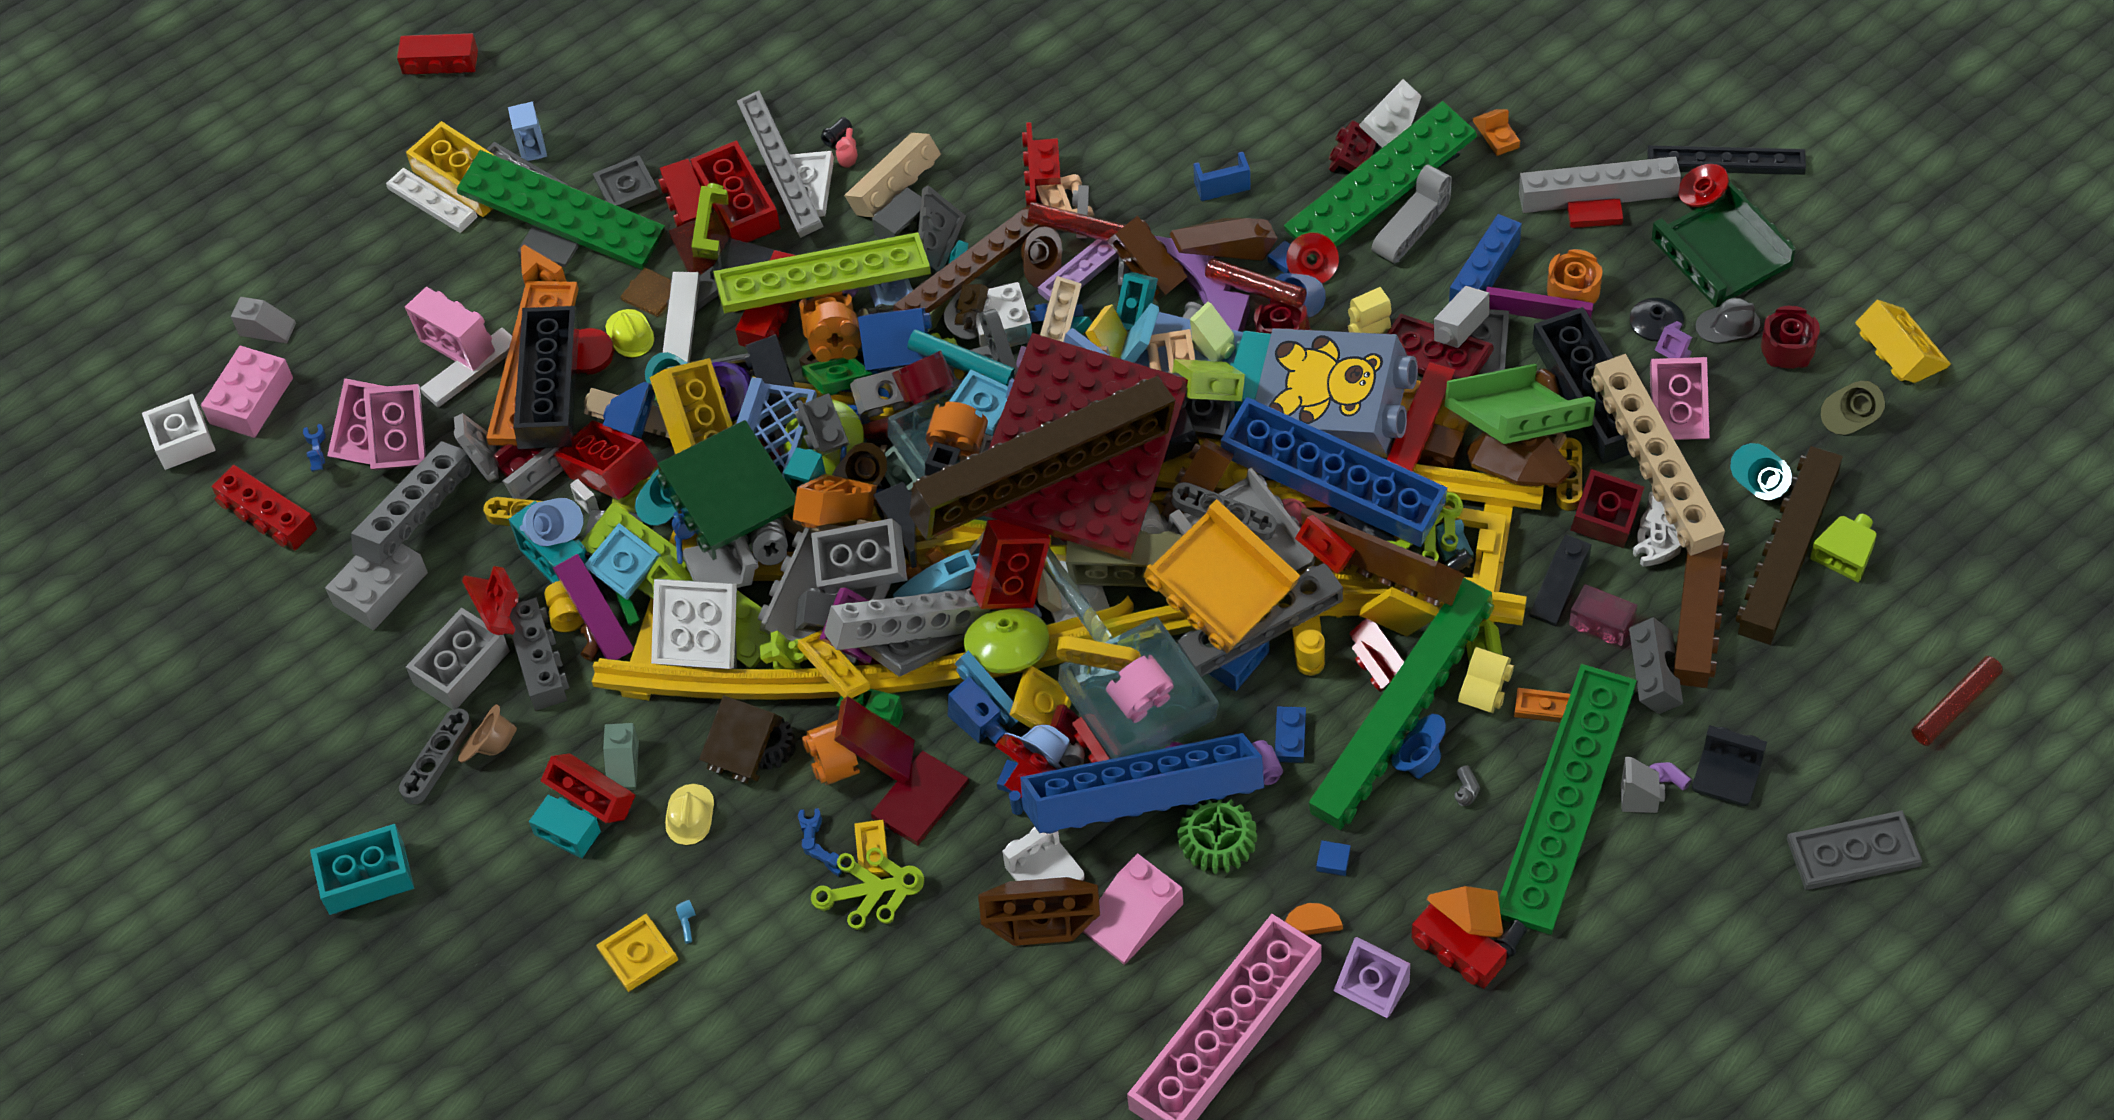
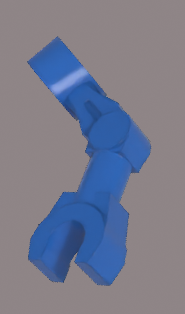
M321 424L317 425L318 432L311 435L308 427L303 429L306 441L312 444L313 447L312 451L307 452L312 472L323 470V464H325L320 443L324 441L326 433Z
M819 808L815 809V815L812 819H806L805 811L800 810L798 819L804 833V839H802L804 853L822 861L833 874L839 876L843 872L837 865L839 855L834 852L828 853L815 842V832L819 831L822 823Z

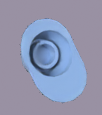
M551 499L531 505L524 515L523 525L519 528L521 531H524L525 535L533 543L539 546H550L574 539L581 532L583 514L580 507L570 499Z
M1050 725L1035 726L1022 738L1014 734L1005 733L1020 739L1024 743V747L1033 753H1039L1044 756L1048 763L1055 768L1063 769L1059 762L1069 745V739L1056 728Z

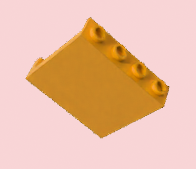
M1216 499L1208 507L1206 514L1153 565L1149 564L1143 577L1146 578L1145 581L1152 590L1160 591L1166 597L1168 604L1174 610H1180L1188 617L1187 620L1196 630L1201 629L1215 648L1222 649L1228 654L1296 586L1300 575Z

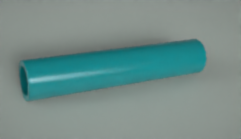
M917 329L912 332L907 345L909 350L926 357L941 350L949 366L969 373L970 370H973L1006 386L1009 385V381L1014 377V367Z

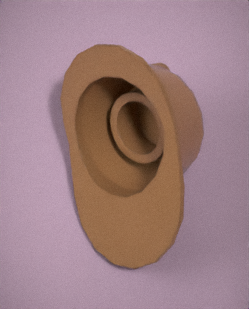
M496 704L491 708L481 725L466 741L460 751L458 761L461 763L466 762L476 752L495 755L504 751L516 732V726L499 714V705Z

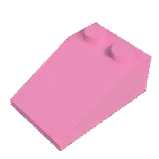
M1707 357L1651 359V400L1673 439H1709Z
M344 379L327 456L370 465L363 388L387 386Z
M1137 854L1116 875L1099 900L1100 916L1083 933L1125 965L1183 905L1182 887Z

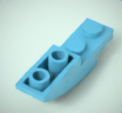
M967 549L935 563L906 582L893 594V597L956 591L972 586L979 553L971 556Z

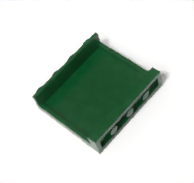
M1730 181L1725 194L1716 201L1699 207L1669 224L1663 218L1653 222L1651 240L1715 308L1726 300L1735 298L1793 266L1796 250L1793 243L1785 239L1777 227L1761 214L1760 209L1755 205L1753 206L1744 193L1737 189Z
M746 420L657 463L659 475L656 478L663 491L666 489L671 495L669 498L676 511L681 510L685 516L683 521L690 532L694 531L698 536L696 540L703 553L708 552L712 560L717 559V549L786 514L791 520L793 519L796 495Z

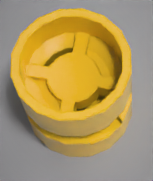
M557 581L550 584L545 589L544 594L546 604L549 607L548 613L552 628L558 632H571L581 628L585 622L562 583Z

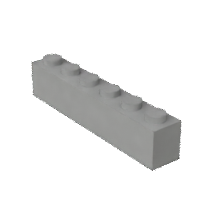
M1676 157L1520 173L1519 197L1523 213L1566 209L1568 202L1620 199V202L1623 203L1678 197L1681 175Z

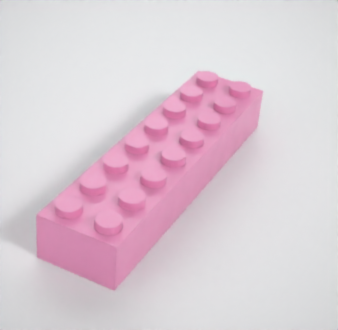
M1271 914L1128 1092L1129 1110L1144 1120H1197L1320 964L1321 944Z

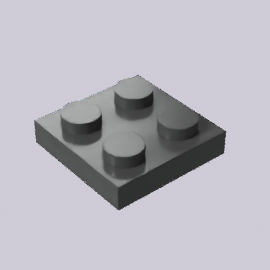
M639 155L593 173L594 180L605 201L621 208L627 209L659 196L658 188Z

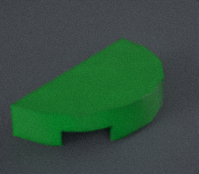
M615 591L628 625L632 626L640 623L630 597L626 600Z

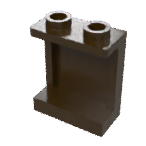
M723 695L699 760L708 763L706 769L723 774L725 769L733 772L732 778L746 784H748L749 779L758 782L760 776L756 775L767 742L773 727L779 728L783 717Z

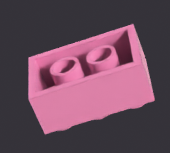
M425 287L405 306L421 342L455 362L462 363L472 371L478 368L495 351L491 342L492 337L484 326L485 321L483 317L475 311L470 312L465 309L458 301L453 302L447 299L442 292H435Z
M239 346L201 404L209 424L255 438L293 379L286 360Z
M413 384L363 388L370 469L377 471L416 467L426 457L420 386Z

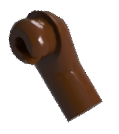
M1539 369L1536 372L1535 381L1561 396L1556 375L1547 369Z
M583 623L580 631L584 633L588 643L582 650L581 656L588 661H592L600 648L586 624Z

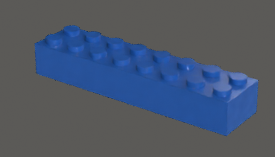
M1248 397L1245 398L1221 439V447L1234 454L1231 461L1248 469L1252 468L1261 475L1419 547L1424 543L1446 503L1448 487Z
M1243 733L1020 777L1023 809L1037 831L1046 834L1055 833L1059 829L1069 827L1081 828L1088 823L1098 821L1110 822L1115 818L1123 816H1139L1143 812L1153 810L1165 811L1172 806L1182 804L1194 805L1199 801L1207 799H1223L1227 795L1236 793L1249 794L1256 789L1264 788L1262 755Z

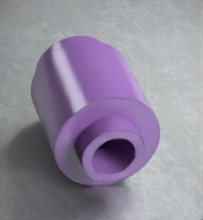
M1264 740L1252 743L1262 755L1264 784L1271 785L1276 783L1282 775L1283 769L1273 747Z

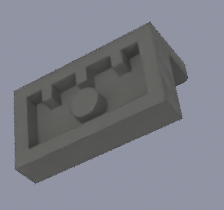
M829 393L804 404L801 400L796 402L799 410L795 411V415L801 427L805 425L808 435H805L804 438L809 449L815 450L824 456L841 449L842 446L850 445Z

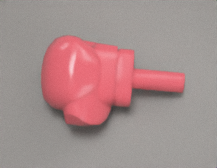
M847 128L846 137H842L836 144V157L839 165L844 168L854 165L858 157L856 141L852 138V128Z

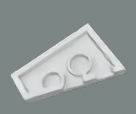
M1402 79L1359 126L1383 148L1412 125L1421 95Z

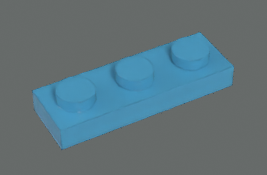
M968 650L955 663L959 676L963 680L971 677L1001 710L1000 723L1003 725L1007 724L1009 728L1013 727L1018 722V720L1010 716L1013 701Z

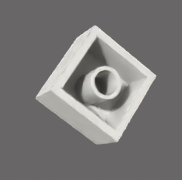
M193 394L142 413L155 452L165 470L216 451L202 412Z

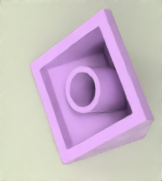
M1355 937L1334 991L1388 1018L1409 985L1410 963Z

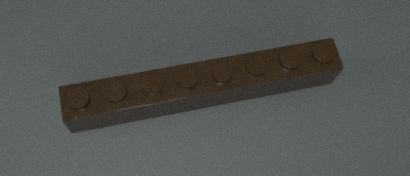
M1810 446L1807 456L1801 455L1797 466V471H1800L1799 476L1792 477L1791 485L1788 489V492H1791L1790 498L1784 497L1779 512L1783 514L1781 520L1775 519L1771 530V535H1774L1772 541L1767 540L1762 553V556L1766 557L1764 563L1758 562L1753 578L1757 579L1755 585L1749 584L1744 598V600L1748 601L1746 607L1740 606L1735 622L1740 623L1738 635L1771 645L1838 477L1843 458L1842 455Z

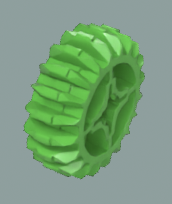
M1207 799L1206 805L1203 806L1197 803L1195 810L1188 809L1186 818L1181 819L1180 828L1178 829L1179 847L1183 850L1185 859L1191 858L1193 867L1201 864L1203 872L1211 867L1215 875L1218 872V868H1223L1228 873L1230 871L1229 866L1233 865L1239 869L1241 866L1240 860L1248 862L1249 853L1254 852V843L1257 841L1256 823L1252 821L1250 811L1244 812L1242 804L1234 807L1232 799L1226 804L1223 803L1222 799H1218L1217 803H1212L1210 799ZM1219 828L1220 836H1218V842H1215L1214 835H1217V829Z

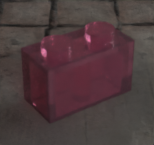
M1585 584L1571 609L1569 625L1575 627L1580 632H1588L1598 636L1605 642L1622 646L1630 632L1629 628L1633 626L1636 620L1638 605Z

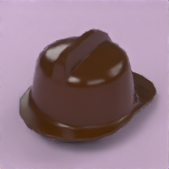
M1038 227L1031 231L1021 249V256L1024 261V274L1034 288L1038 289L1042 283L1061 269L1062 241L1059 234L1049 227Z

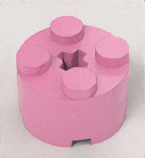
M1149 655L1148 659L1142 656L1127 665L1118 673L1121 676L1120 680L1116 684L1111 680L1106 687V692L1125 716L1134 723H1137L1147 715V710L1154 705L1157 708L1161 707L1170 699L1168 692L1173 689L1174 685L1171 678L1154 657Z

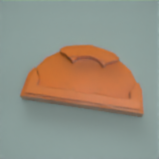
M1307 903L1298 906L1288 914L1285 920L1286 923L1305 935L1343 930V924L1339 915L1330 907L1320 903Z

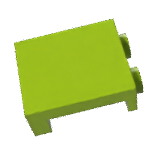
M709 183L707 187L701 186L692 241L693 257L717 260L720 255L719 241L707 239L712 204L728 205V191L723 189L722 185Z
M1174 359L1172 373L1180 374L1188 380L1186 397L1191 399L1242 401L1245 374L1230 364L1218 361Z

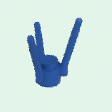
M674 512L672 527L676 534L674 539L676 541L677 562L682 564L683 539L691 538L695 532H690L683 521V517H685L683 513Z

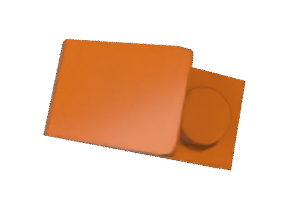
M1496 109L1473 118L1474 124L1496 156L1520 147L1519 138L1508 124V109Z
M526 245L521 247L522 277L525 284L526 281H539L540 279L542 281L567 282L563 268Z

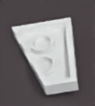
M832 151L790 155L818 216H825L834 162Z

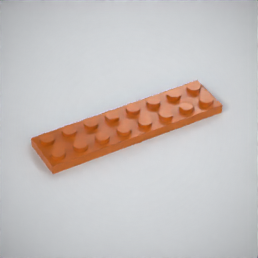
M526 281L486 437L488 445L505 446L513 444L517 446L513 427L522 308L575 306L579 290L577 282Z

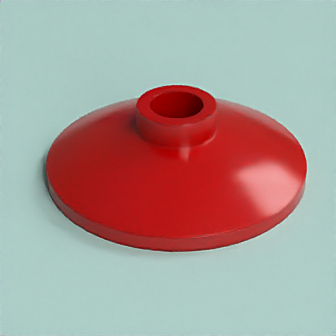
M1717 164L1698 166L1688 172L1681 180L1678 195L1687 206H1706L1716 201L1725 192L1729 183L1728 174L1723 167Z
M1306 233L1297 237L1291 243L1287 251L1286 263L1290 273L1309 275L1324 283L1336 272L1339 254L1335 244L1327 236L1320 233ZM1309 255L1317 257L1315 264L1311 265L1307 262Z

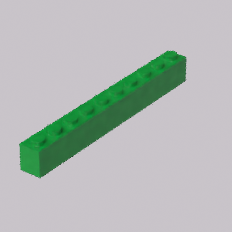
M1463 578L1452 606L1443 604L1309 801L1310 813L1338 830H1341L1345 823H1351L1356 815V807L1361 800L1365 801L1372 791V783L1376 777L1380 778L1385 773L1390 756L1392 754L1396 755L1403 745V737L1407 731L1412 732L1416 727L1419 713L1423 708L1427 709L1430 706L1436 688L1438 686L1442 687L1449 676V669L1453 663H1459L1464 654L1463 648L1467 642H1472L1479 632L1478 626L1483 619L1487 620L1492 614L1494 604L1491 591Z

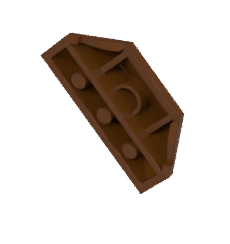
M1482 432L1466 447L1472 468L1515 485H1548L1549 487L1557 488L1573 473L1571 465L1550 439L1545 436L1503 444L1486 432Z
M1070 877L1010 881L978 895L981 925L987 929L989 928L1013 946L1074 941L1100 916L1098 885Z

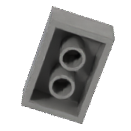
M893 519L811 533L817 588L824 590L826 594L838 593L839 589L844 587L849 590H856L907 581L902 528Z
M401 544L395 553L389 556L381 565L355 556L325 589L333 606L374 631L428 572L421 555Z
M461 608L406 666V669L415 686L453 710L463 703L510 650L504 635L491 633L481 619Z

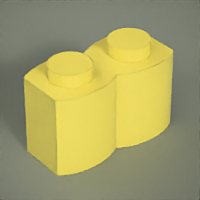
M1381 287L1351 300L1350 308L1348 309L1350 317L1349 332L1387 334L1391 328L1389 317L1391 315V303Z
M1476 647L1461 688L1458 702L1494 713L1495 708L1500 709L1505 693L1501 692L1504 681L1509 682L1514 669V665L1510 664L1511 658Z

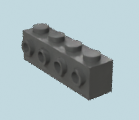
M537 598L517 603L516 607L512 608L509 617L516 629L512 637L535 711L568 701L565 690L570 689L565 672L559 673L558 668L562 667L563 664L559 651L553 652L552 645L556 644L552 628L546 629L545 624L550 622L546 607L540 608Z

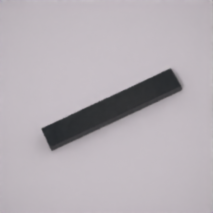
M1648 145L1647 160L1676 157L1680 172H1690L1694 168L1705 164L1720 165L1727 173L1805 175L1806 172L1805 149Z

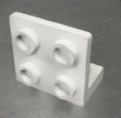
M1016 282L989 289L984 311L996 309L1010 347L1028 343L1032 334V327L1019 283ZM977 313L976 327L980 347L988 346L980 323V313Z

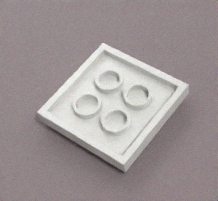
M654 579L651 664L734 668L737 584Z

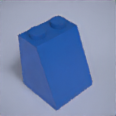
M925 307L867 314L858 317L865 370L909 365L926 357L907 348L909 338L915 329L929 334L928 329L932 328L931 315L929 312H925Z

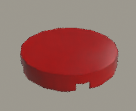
M595 328L579 330L576 374H580V372L587 373V375L595 374L604 370L611 363L614 345L609 335L604 331Z

